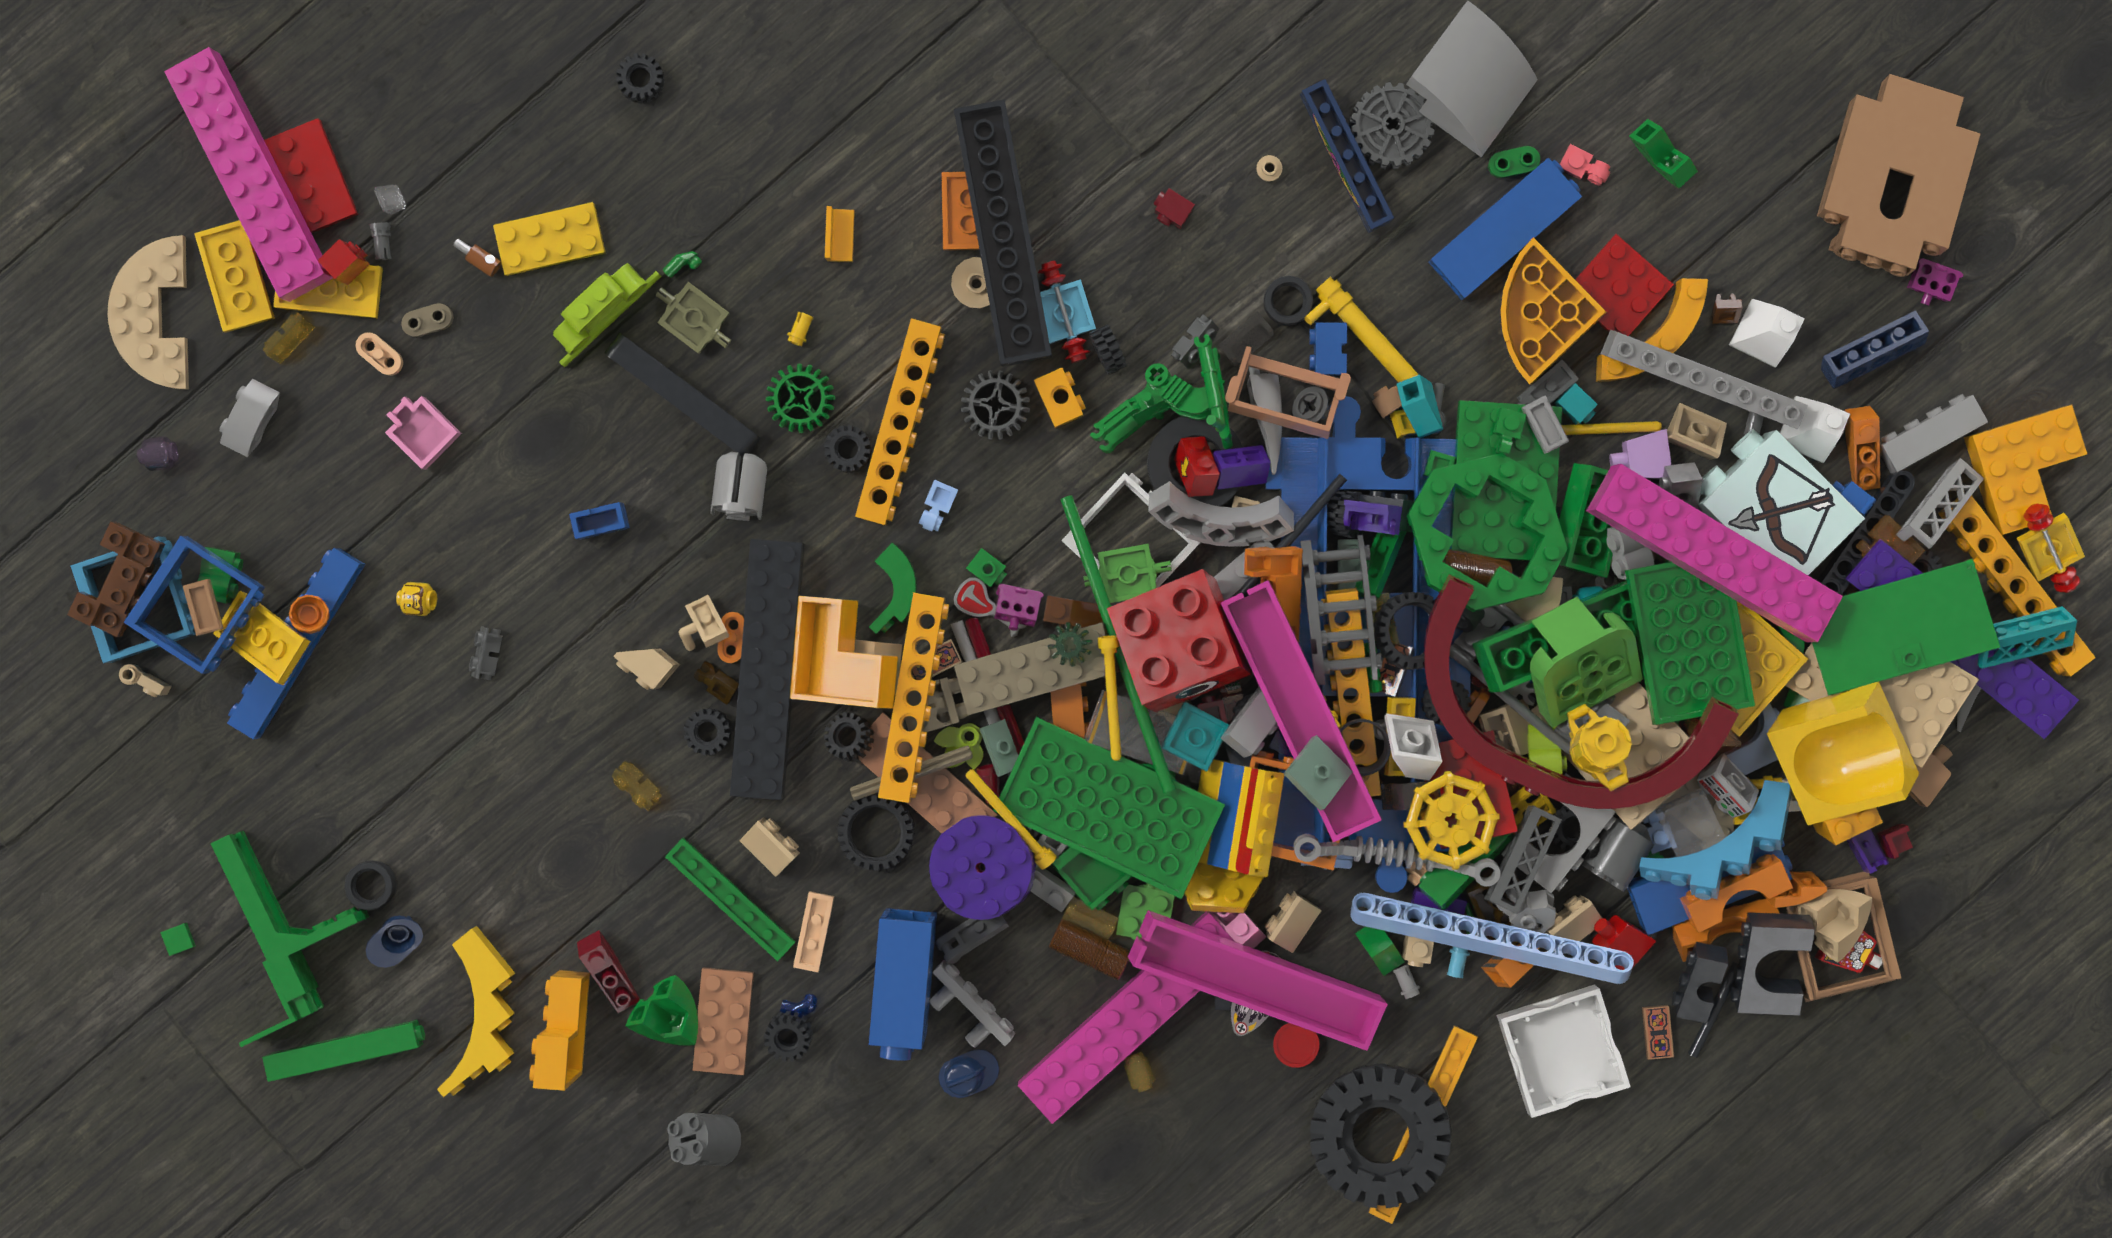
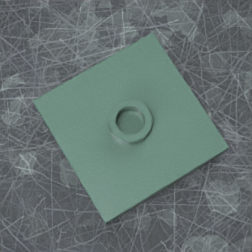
M1316 735L1309 740L1285 771L1284 775L1319 810H1323L1353 771Z

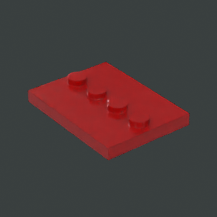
M317 118L264 140L311 233L358 215L320 119Z
M1493 730L1483 732L1485 736L1496 743ZM1454 739L1440 742L1439 748L1442 763L1432 778L1425 780V784L1444 775L1445 771H1451L1454 775L1476 782H1483L1496 812L1500 814V819H1497L1492 838L1518 832L1506 781L1501 778L1502 775L1479 763L1460 747ZM1453 785L1454 794L1465 797L1469 791ZM1444 787L1429 794L1432 800L1441 797L1445 793ZM1476 797L1472 800L1473 805L1477 808L1478 814H1485ZM1454 813L1450 817L1446 816L1445 818L1449 828L1457 823ZM1479 821L1475 837L1479 840L1481 839L1486 821ZM1440 845L1441 850H1442V849H1447V848H1449V847Z

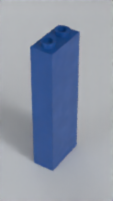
M1547 158L1428 262L1461 301L1526 246L1533 237L1535 238L1582 197L1579 194L1581 191L1579 186L1573 180H1567L1562 174L1564 172L1563 168L1557 161H1551Z
M1759 847L1754 848L1751 864L1755 863L1763 855L1774 854L1782 861L1789 880L1792 879L1789 871L1793 869L1789 857L1784 855L1782 848L1781 851H1764ZM1727 871L1722 873V877L1730 875ZM1641 876L1632 879L1628 885L1627 890L1640 926L1647 935L1689 920L1680 898L1686 896V893L1690 890V885L1677 886L1663 880L1651 882ZM1740 891L1734 894L1726 902L1725 905L1740 900L1742 898L1748 897L1755 893H1758L1759 891Z

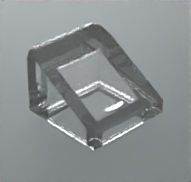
M397 185L374 188L380 206L385 213L392 215L406 208V203Z

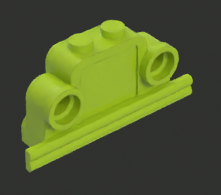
M627 263L613 275L604 273L597 278L561 313L565 320L554 330L553 336L564 346L568 354L559 363L566 367L662 276L655 271L645 281Z

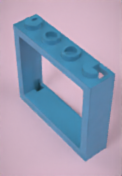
M158 536L154 539L165 544L160 555L161 563H163L173 546L166 537ZM110 552L71 565L79 592H86L98 598L99 592L91 570L114 563L118 554ZM180 568L169 583L183 626V630L166 635L173 641L196 635L184 589L180 581L182 579ZM91 626L103 663H112L160 647L150 640L118 651L113 635L95 626Z

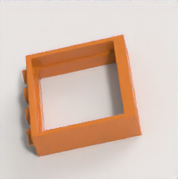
M1260 751L1257 755L1252 754L1249 767L1258 769V765L1262 764L1287 770L1294 761V758L1284 756L1283 760L1273 758V753ZM1274 842L1271 856L1329 870H1334L1337 855L1319 856L1311 862H1304L1297 858L1294 847ZM1300 849V851L1303 853L1311 852L1308 850Z

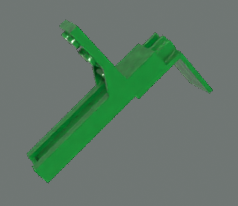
M240 831L236 834H229L210 844L263 951L266 961L262 963L289 1017L239 1042L240 1047H243L324 1007L316 990L319 986L301 950L370 916L367 910L361 909L358 911L356 907H353L336 915L337 921L331 918L313 926L312 929L290 927L244 831Z

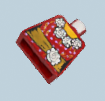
M1864 931L1852 949L1838 963L1820 949L1815 958L1826 963L1858 973L1862 972L1865 965L1877 970L1882 964L1880 954L1873 951L1877 941Z

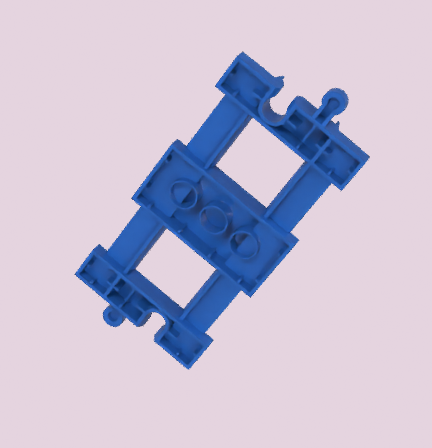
M1345 396V399L1339 401L1333 421L1332 437L1328 439L1322 437H1281L1277 471L1275 475H1272L1271 468H1269L1265 490H1281V499L1294 512V525L1339 473L1347 479L1339 490L1414 491L1415 501L1427 479L1426 476H1423L1430 450L1455 457L1456 439H1405V455L1409 465L1408 471L1401 479L1389 478L1381 467V460L1385 454V438H1355V423L1360 418L1361 410L1356 400ZM1453 488L1432 525L1433 528L1449 537L1451 531ZM1327 504L1291 546L1301 548L1300 541L1311 540L1312 550H1317V552L1327 551ZM1413 534V592L1430 595L1435 600L1439 592L1427 585L1426 573L1422 560L1420 561ZM1319 562V565L1314 566L1315 572H1320V575L1326 574V562ZM1302 566L1299 645L1313 672L1307 596ZM1321 585V588H1316L1318 601L1325 599L1326 585ZM1381 593L1380 598L1376 599L1377 611H1372L1373 622L1376 621V618H1374L1376 612L1381 610L1380 606L1391 597L1402 593ZM1413 605L1404 606L1398 610L1390 621L1389 634L1391 641L1414 648L1412 657L1423 654L1426 629L1430 618L1429 614L1422 608ZM1360 610L1362 629H1367L1366 611ZM1345 611L1338 612L1334 618L1335 622L1339 624L1346 622L1348 613ZM1327 614L1319 617L1321 631L1324 630V625L1328 624ZM1455 629L1451 645L1461 635L1462 630ZM1368 639L1363 640V642L1368 643ZM1351 641L1337 643V646L1341 649H1346L1351 645ZM1327 643V646H1322L1323 658H1327V650H1331V643ZM1449 656L1450 679L1463 684L1464 689H1467L1469 692L1467 694L1468 697H1470V672ZM1425 668L1407 669L1398 697L1416 698L1415 718L1430 720L1425 716V711H1422L1423 703L1421 702V698H1424L1425 695L1423 694L1424 690L1428 689ZM1354 669L1340 670V672L1350 674ZM1330 671V674H1325V685H1319L1324 696H1337L1336 691H1331L1330 676L1334 675V671ZM1348 688L1343 696H1356L1357 690ZM1382 692L1369 693L1370 696H1391ZM1434 723L1438 743L1453 740L1445 726ZM1279 728L1278 759L1283 760L1284 756H1293ZM1278 768V772L1285 773L1286 770ZM1284 775L1273 842L1294 847L1295 840L1303 834L1314 835L1320 843L1329 842L1326 826L1317 807ZM1411 778V798H1372L1381 816V821L1349 835V841L1356 840L1357 836H1362L1363 844H1366L1368 838L1372 837L1373 844L1376 846L1380 838L1383 839L1384 847H1386L1388 841L1393 840L1395 849L1398 843L1402 841L1404 843V850H1407L1409 843L1414 844L1407 828H1404L1403 822H1406L1415 794L1413 790L1416 787L1419 788L1425 785V780ZM1423 802L1420 811L1427 808L1428 804ZM1418 827L1425 843H1427L1430 837L1425 827ZM1306 842L1301 845L1300 849L1313 850L1314 845ZM1440 844L1435 846L1436 851H1449V848L1441 850ZM1383 857L1376 870L1375 878L1381 889L1393 893L1403 889L1407 882V873L1402 864L1400 867H1396L1395 859L1392 860L1390 866H1386L1385 858Z

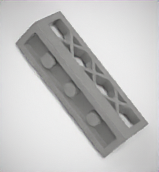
M1960 458L1945 470L1896 535L1903 541L1914 535L1925 546L1931 548L1984 478ZM1961 474H1966L1974 482L1971 485H1962ZM1948 491H1957L1959 501L1950 502ZM1936 507L1944 508L1945 519H1937ZM1923 524H1931L1933 531L1931 538L1920 529Z

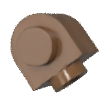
M1397 385L1390 389L1385 386L1373 394L1375 399L1372 403L1382 418L1387 417L1402 407Z

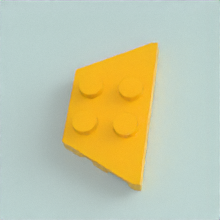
M1199 862L1184 894L1192 911L1244 913L1250 899L1255 896L1260 883L1266 876L1247 875Z

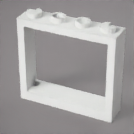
M1124 473L1081 519L1083 527L1085 528L1124 485L1149 506V493L1147 494L1140 487L1143 482L1133 473L1129 476ZM1173 528L1188 545L1171 562V565L1167 566L1171 567L1172 571L1163 572L1156 578V588L1160 587L1200 542L1185 537L1186 534ZM1070 531L1062 539V542L1081 558ZM1095 558L1097 567L1099 569V561Z

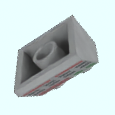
M1724 753L1705 767L1697 779L1701 790L1706 794H1710L1716 800L1718 808L1723 813H1728L1732 818L1750 812L1759 793V790Z

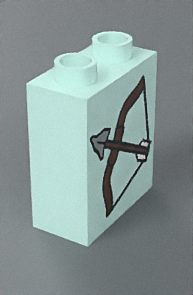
M1754 429L1750 430L1731 449L1739 459L1725 473L1716 465L1702 477L1700 492L1702 496L1699 498V511L1806 575H1809L1865 519L1777 430L1764 433L1762 436Z

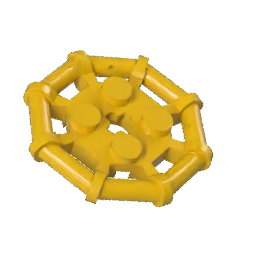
M1445 771L1444 775L1413 790L1415 794L1406 822H1403L1419 852V858L1449 866L1452 870H1459L1460 866L1484 853L1488 854L1490 851L1489 845L1497 819H1500V814L1496 812L1483 782H1476L1454 775L1451 771ZM1453 785L1469 791L1465 797L1454 794ZM1444 787L1445 793L1441 797L1432 800L1429 794ZM1476 797L1485 814H1478L1477 808L1473 805L1472 800ZM1424 802L1428 804L1423 820H1418ZM1454 813L1457 823L1449 828L1445 818L1446 816L1450 817ZM1479 821H1486L1481 839L1479 840L1475 837ZM1424 826L1430 835V840L1425 843L1418 827ZM1469 841L1475 846L1460 855L1458 854L1457 848L1461 845H1466ZM1437 844L1449 847V855L1433 850Z

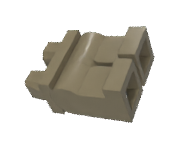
M948 677L934 680L936 681L934 696H929L927 705L932 706L929 722H924V732L960 722L959 719L969 716L964 702L954 703L953 694L961 692L958 678L948 680ZM918 691L909 693V704L916 706L921 702L922 697ZM912 716L905 718L908 731L915 730L917 727L916 719Z

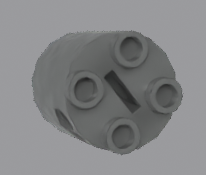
M1616 818V821L1607 831L1603 828L1598 836L1600 841L1592 851H1588L1581 865L1624 892L1639 870L1641 857L1647 858L1655 844L1652 843L1646 826L1640 823L1631 830L1621 818Z
M684 1113L677 1117L675 1121H671L667 1128L671 1159L683 1165L725 1166L734 1160L741 1146L739 1126L733 1118L727 1115Z

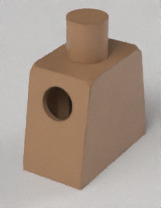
M1943 744L1931 753L1922 768L1916 765L1919 776L1909 795L1920 806L1928 807L1951 776V772L1943 764L1953 754Z

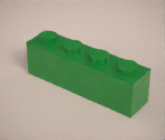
M1514 833L1492 838L1488 854L1484 853L1469 862L1475 864L1485 858L1494 860L1512 841ZM1471 843L1461 845L1457 848L1458 854L1460 855L1475 846ZM1435 868L1432 872L1427 871L1421 877L1419 888L1433 903L1445 911L1475 878L1461 874V872L1448 870L1447 868Z

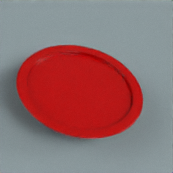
M1287 1023L1277 1031L1274 1037V1052L1283 1064L1294 1068L1304 1067L1310 1064L1318 1054V1035L1311 1030Z

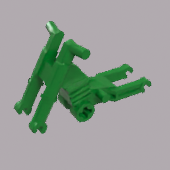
M1208 334L1204 335L1205 341L1201 343L1198 337L1194 338V343L1199 352L1202 368L1201 377L1204 379L1205 387L1195 388L1176 375L1172 377L1163 364L1156 363L1151 365L1145 373L1147 381L1145 389L1131 399H1127L1102 420L1094 424L1095 429L1099 433H1091L1092 439L1095 441H1102L1104 439L1106 443H1109L1107 446L1100 445L1099 448L1102 452H1113L1118 444L1142 427L1146 421L1154 417L1157 420L1163 419L1164 412L1172 409L1183 418L1206 419L1207 423L1219 432L1223 448H1232L1229 411L1225 400V380H1222L1219 364L1220 353L1217 348L1212 350V340Z

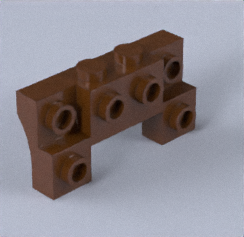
M110 522L100 543L101 546L118 554L98 598L86 592H77L67 615L89 626H95L113 636L122 637L128 626L124 621L143 594L144 589L147 588L154 577L152 572L165 544L118 522Z

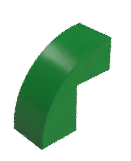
M1647 119L1629 135L1646 160L1678 189L1698 172L1692 160L1675 149L1664 129L1653 121Z

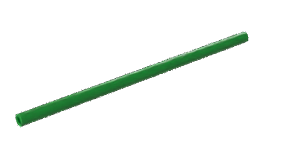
M1073 495L1064 497L1060 500L1108 636H1116L1107 611L1111 604ZM1119 644L1117 652L1114 654L1163 794L1176 790L1148 709L1142 706Z

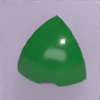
M678 976L668 977L653 986L654 992L647 1000H639L625 1026L640 1035L660 1042L674 1045H695L698 1035V1014L694 999L688 987Z

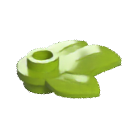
M967 723L960 728L947 727L934 740L936 744L946 747L945 753L969 746L973 757L967 760L966 763L973 769L982 761L983 750L980 746L982 734L980 728L975 724ZM967 731H971L974 733V739L972 741H968L965 739V733ZM964 762L958 763L947 768L957 767L963 764Z

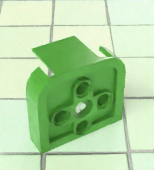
M1578 597L1532 620L1533 625L1557 653V656L1551 659L1545 650L1540 647L1530 662V672L1538 709L1552 728L1568 720L1567 713L1583 704L1591 708L1643 680L1636 638L1630 628L1619 615L1604 613L1603 617L1611 625L1610 628L1604 630Z

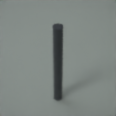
M1734 961L1714 999V1005L1707 1023H1702L1688 1054L1698 1058L1735 982L1734 968L1739 966V964Z

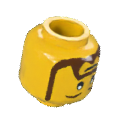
M407 582L398 591L396 602L406 615L427 616L436 607L437 594L427 583Z

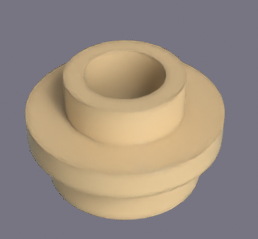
M1264 156L1257 164V174L1264 181H1274L1282 173V164L1275 156ZM1272 164L1274 166V171L1270 173L1265 170V165Z

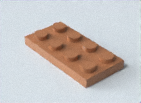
M702 968L698 1006V1035L694 1050L693 1071L735 1075L745 1074L754 972Z

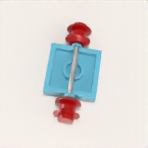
M1056 260L1041 265L1042 269L1038 273L1045 276L1041 284L1051 287L1049 290L1040 292L1049 343L1067 339V342L1062 346V349L1068 350L1069 353L1065 360L1071 359L1072 363L1087 359L1085 354L1090 353V351L1083 349L1082 345L1086 340L1077 338V335L1096 330L1081 279L1061 285L1060 283L1066 277V275L1059 272L1062 264H1057Z

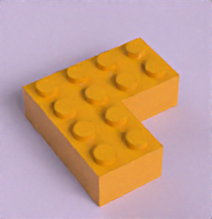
M2072 405L1964 437L1973 469L1984 478L1979 488L1988 517L2001 535L2028 527V521L2024 519L2023 515L2031 505L2044 504L2049 507L2038 469L2087 455Z
M798 596L790 699L873 708H894L898 657L854 652L858 601Z
M559 970L550 976V980L546 981L545 995H549V1002L544 1007L543 1021H547V1028L538 1034L537 1039L534 1038L532 1042V1054H535V1065H531L530 1081H533V1088L565 1091L582 1075L590 973Z

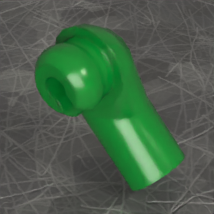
M694 251L677 254L663 268V272L672 278L687 264L691 269L698 268L702 263V259Z

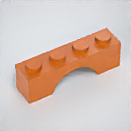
M1767 854L1759 857L1755 863L1751 864L1749 875L1742 874L1736 876L1730 874L1722 877L1718 899L1702 900L1695 897V895H1691V890H1689L1686 896L1681 897L1680 900L1691 925L1699 933L1722 922V913L1726 902L1740 891H1759L1771 899L1793 887L1782 861L1774 854Z
M1758 899L1751 903L1731 906L1723 910L1722 922L1699 933L1689 920L1673 925V939L1682 961L1685 962L1688 952L1693 951L1696 942L1711 945L1720 935L1731 932L1741 933V925L1743 922H1746L1747 912L1779 913L1778 909L1767 899Z

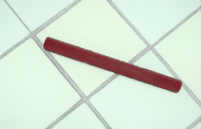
M974 617L966 620L965 625L977 658L991 655L978 618ZM1007 704L996 707L1000 719H1005L1019 755L1024 741L1011 706Z

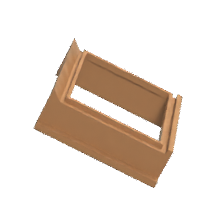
M1862 871L1822 881L1827 886V890L1843 889L1851 891L1864 887L1865 895L1872 897L1870 915L1884 972L1818 988L1809 951H1797L1807 990L1803 991L1804 1002L1901 979L1877 878ZM1797 905L1786 907L1787 914H1799Z

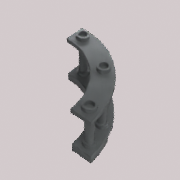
M1357 535L1358 548L1325 552L1312 550L1311 540L1300 541L1301 549H1303L1302 566L1307 596L1313 674L1318 685H1325V674H1330V671L1371 667L1372 680H1378L1377 669H1382L1381 653H1376L1372 617V611H1377L1375 595L1370 596L1366 560H1371L1369 545H1364L1363 535ZM1359 559L1361 571L1320 575V572L1314 571V566L1319 565V562ZM1362 581L1364 599L1323 603V600L1318 601L1316 588H1321V585ZM1354 610L1366 611L1367 629L1326 633V630L1321 631L1319 617L1324 616V613ZM1368 639L1370 657L1329 661L1328 658H1323L1322 646H1327V643Z

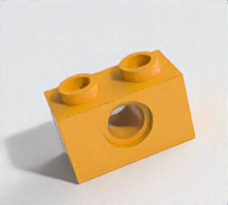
M1059 368L1034 380L1055 428L1083 416L1082 410L1086 409L1080 394L1075 396L1071 387L1075 383L1069 371L1065 373L1063 368ZM1059 390H1064L1068 393L1069 398L1064 404L1056 403L1053 398L1054 394Z

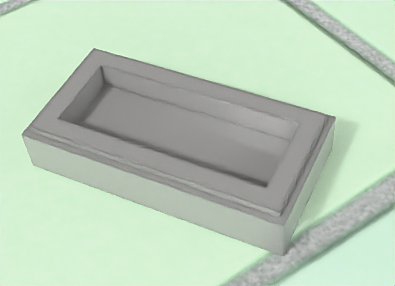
M1546 395L1521 407L1523 413L1527 414L1526 419L1544 454L1569 442Z

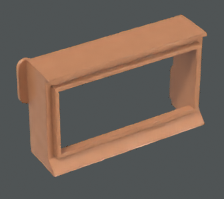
M1246 346L1238 375L1231 378L1225 400L1229 403L1228 411L1328 439L1339 401L1345 399L1351 377L1347 373H1341L1340 379L1252 355L1251 347ZM1252 367L1334 390L1335 395L1326 425L1238 401L1248 368Z

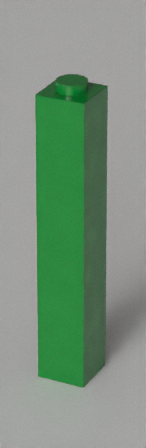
M417 1019L268 1053L262 1057L267 1081L270 1082L415 1049L423 1045L425 1032Z

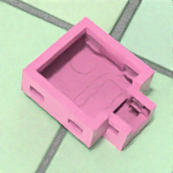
M421 396L413 403L409 398L403 397L401 399L402 402L392 412L389 411L386 414L395 424L385 433L421 469L426 470L462 433L427 398Z

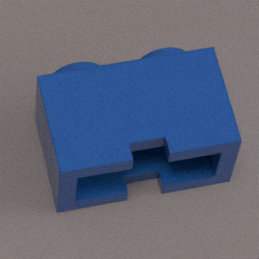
M1315 323L1314 329L1309 331V344H1314V355H1309V370H1314V372L1327 376H1341V373H1347V354H1342V346L1347 344V323Z
M621 502L569 514L574 537L579 540L630 528L625 505Z

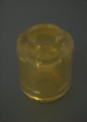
M1143 1052L1126 1057L1124 1059L1126 1064L1124 1069L1131 1088L1137 1089L1138 1092L1151 1089L1153 1087L1152 1083L1156 1079L1148 1057H1145Z

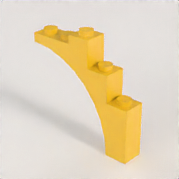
M477 926L470 929L452 944L462 959L471 980L474 996V1024L470 1042L462 1060L452 1075L437 1089L443 1097L448 1093H451L453 1096L465 1087L462 1083L469 1076L474 1080L485 1071L482 1067L483 1065L489 1073L495 1068L500 1072L511 1063L509 1057L514 1054L495 1029L497 1028L499 1032L512 1022L509 1018L515 1014L496 990L498 989L501 992L512 983L510 977L515 972Z

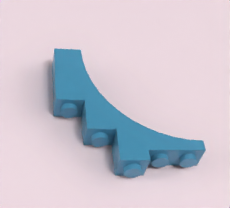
M1764 780L1761 794L1749 816L1732 834L1717 844L1697 853L1681 857L1657 859L1641 857L1639 866L1641 877L1651 882L1669 881L1677 886L1688 884L1690 885L1691 895H1695V897L1702 900L1718 899L1723 871L1736 876L1742 874L1749 875L1755 847H1759L1764 851H1781L1792 795L1789 783Z

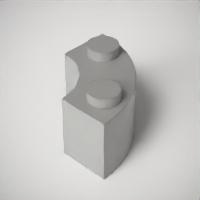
M254 379L246 387L242 386L237 392V402L229 417L220 426L219 431L222 432L220 444L248 457L261 442L264 430L277 410L280 392Z

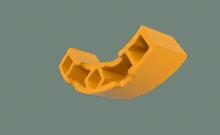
M1682 278L1676 281L1675 294L1669 314L1663 324L1645 343L1674 353L1685 342L1693 331L1702 312L1707 293L1708 279ZM1605 355L1597 356L1596 382L1622 380L1644 372V370Z

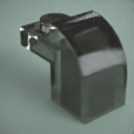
M1432 780L1380 784L1382 809L1410 810L1415 794L1413 790ZM1440 789L1429 794L1432 800L1441 797ZM1423 802L1421 808H1427L1428 804Z

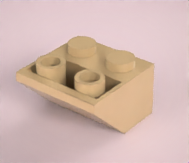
M661 648L616 652L613 656L618 660L616 665L626 673L633 672L638 677L636 681L647 690L649 688L653 690L661 688L680 665Z
M1523 699L1519 700L1529 709L1528 704ZM1508 704L1478 715L1477 718L1482 733L1493 730L1496 743L1521 756L1528 753L1527 728L1530 723Z
M763 817L740 839V842L776 877L800 854L796 850L799 846L789 836L784 838L778 832L781 828L771 818L766 820Z
M1295 891L1291 895L1288 893L1285 895L1279 905L1281 911L1277 917L1272 915L1265 926L1268 939L1291 953L1295 951L1321 912L1319 907Z
M1575 895L1564 903L1565 908L1558 914L1556 912L1555 924L1545 933L1581 941L1595 930V923L1602 917L1589 899L1582 895L1579 897Z

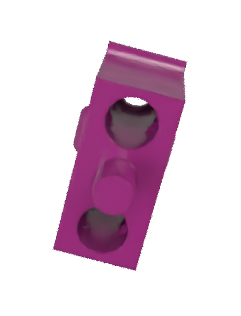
M1920 258L1907 288L1924 294L1921 304L1927 306L1930 305L1932 297L1950 302L1959 278L1963 277V273ZM1919 278L1922 279L1921 285L1918 283ZM1931 282L1934 283V288H1933V289L1930 288V283H1931ZM1944 286H1945V288H1946V292H1945V293L1942 292V288H1943Z
M1000 584L996 591L998 599L994 619L1010 622L1009 629L1013 631L1018 630L1019 624L1034 627L1039 604L1044 594L1039 591Z

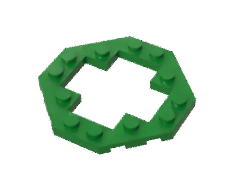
M1502 453L1432 470L1407 514L1409 526L1412 527L1414 533V542L1420 561L1422 560L1426 573L1427 585L1440 593L1449 574L1473 585L1474 591L1465 607L1472 612L1542 595L1568 549L1546 479ZM1489 478L1531 503L1520 525L1542 539L1521 578L1499 566L1496 568L1487 587L1442 562L1454 539L1433 528L1432 525L1453 487L1476 498Z

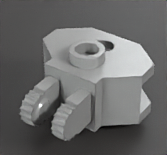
M1510 888L1506 891V894L1511 901L1504 897L1501 900L1514 906L1518 895L1515 888ZM1547 890L1528 891L1517 914L1495 904L1503 913L1509 916L1511 926L1545 933L1555 924L1554 895ZM1537 923L1542 924L1541 927L1535 928Z

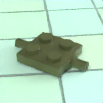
M689 282L681 292L674 296L663 289V287L659 289L667 297L665 298L659 292H657L656 297L665 302L667 307L657 323L698 354L713 339L724 348L728 347L721 338L729 344L732 340L720 332L722 324L730 315L728 311Z

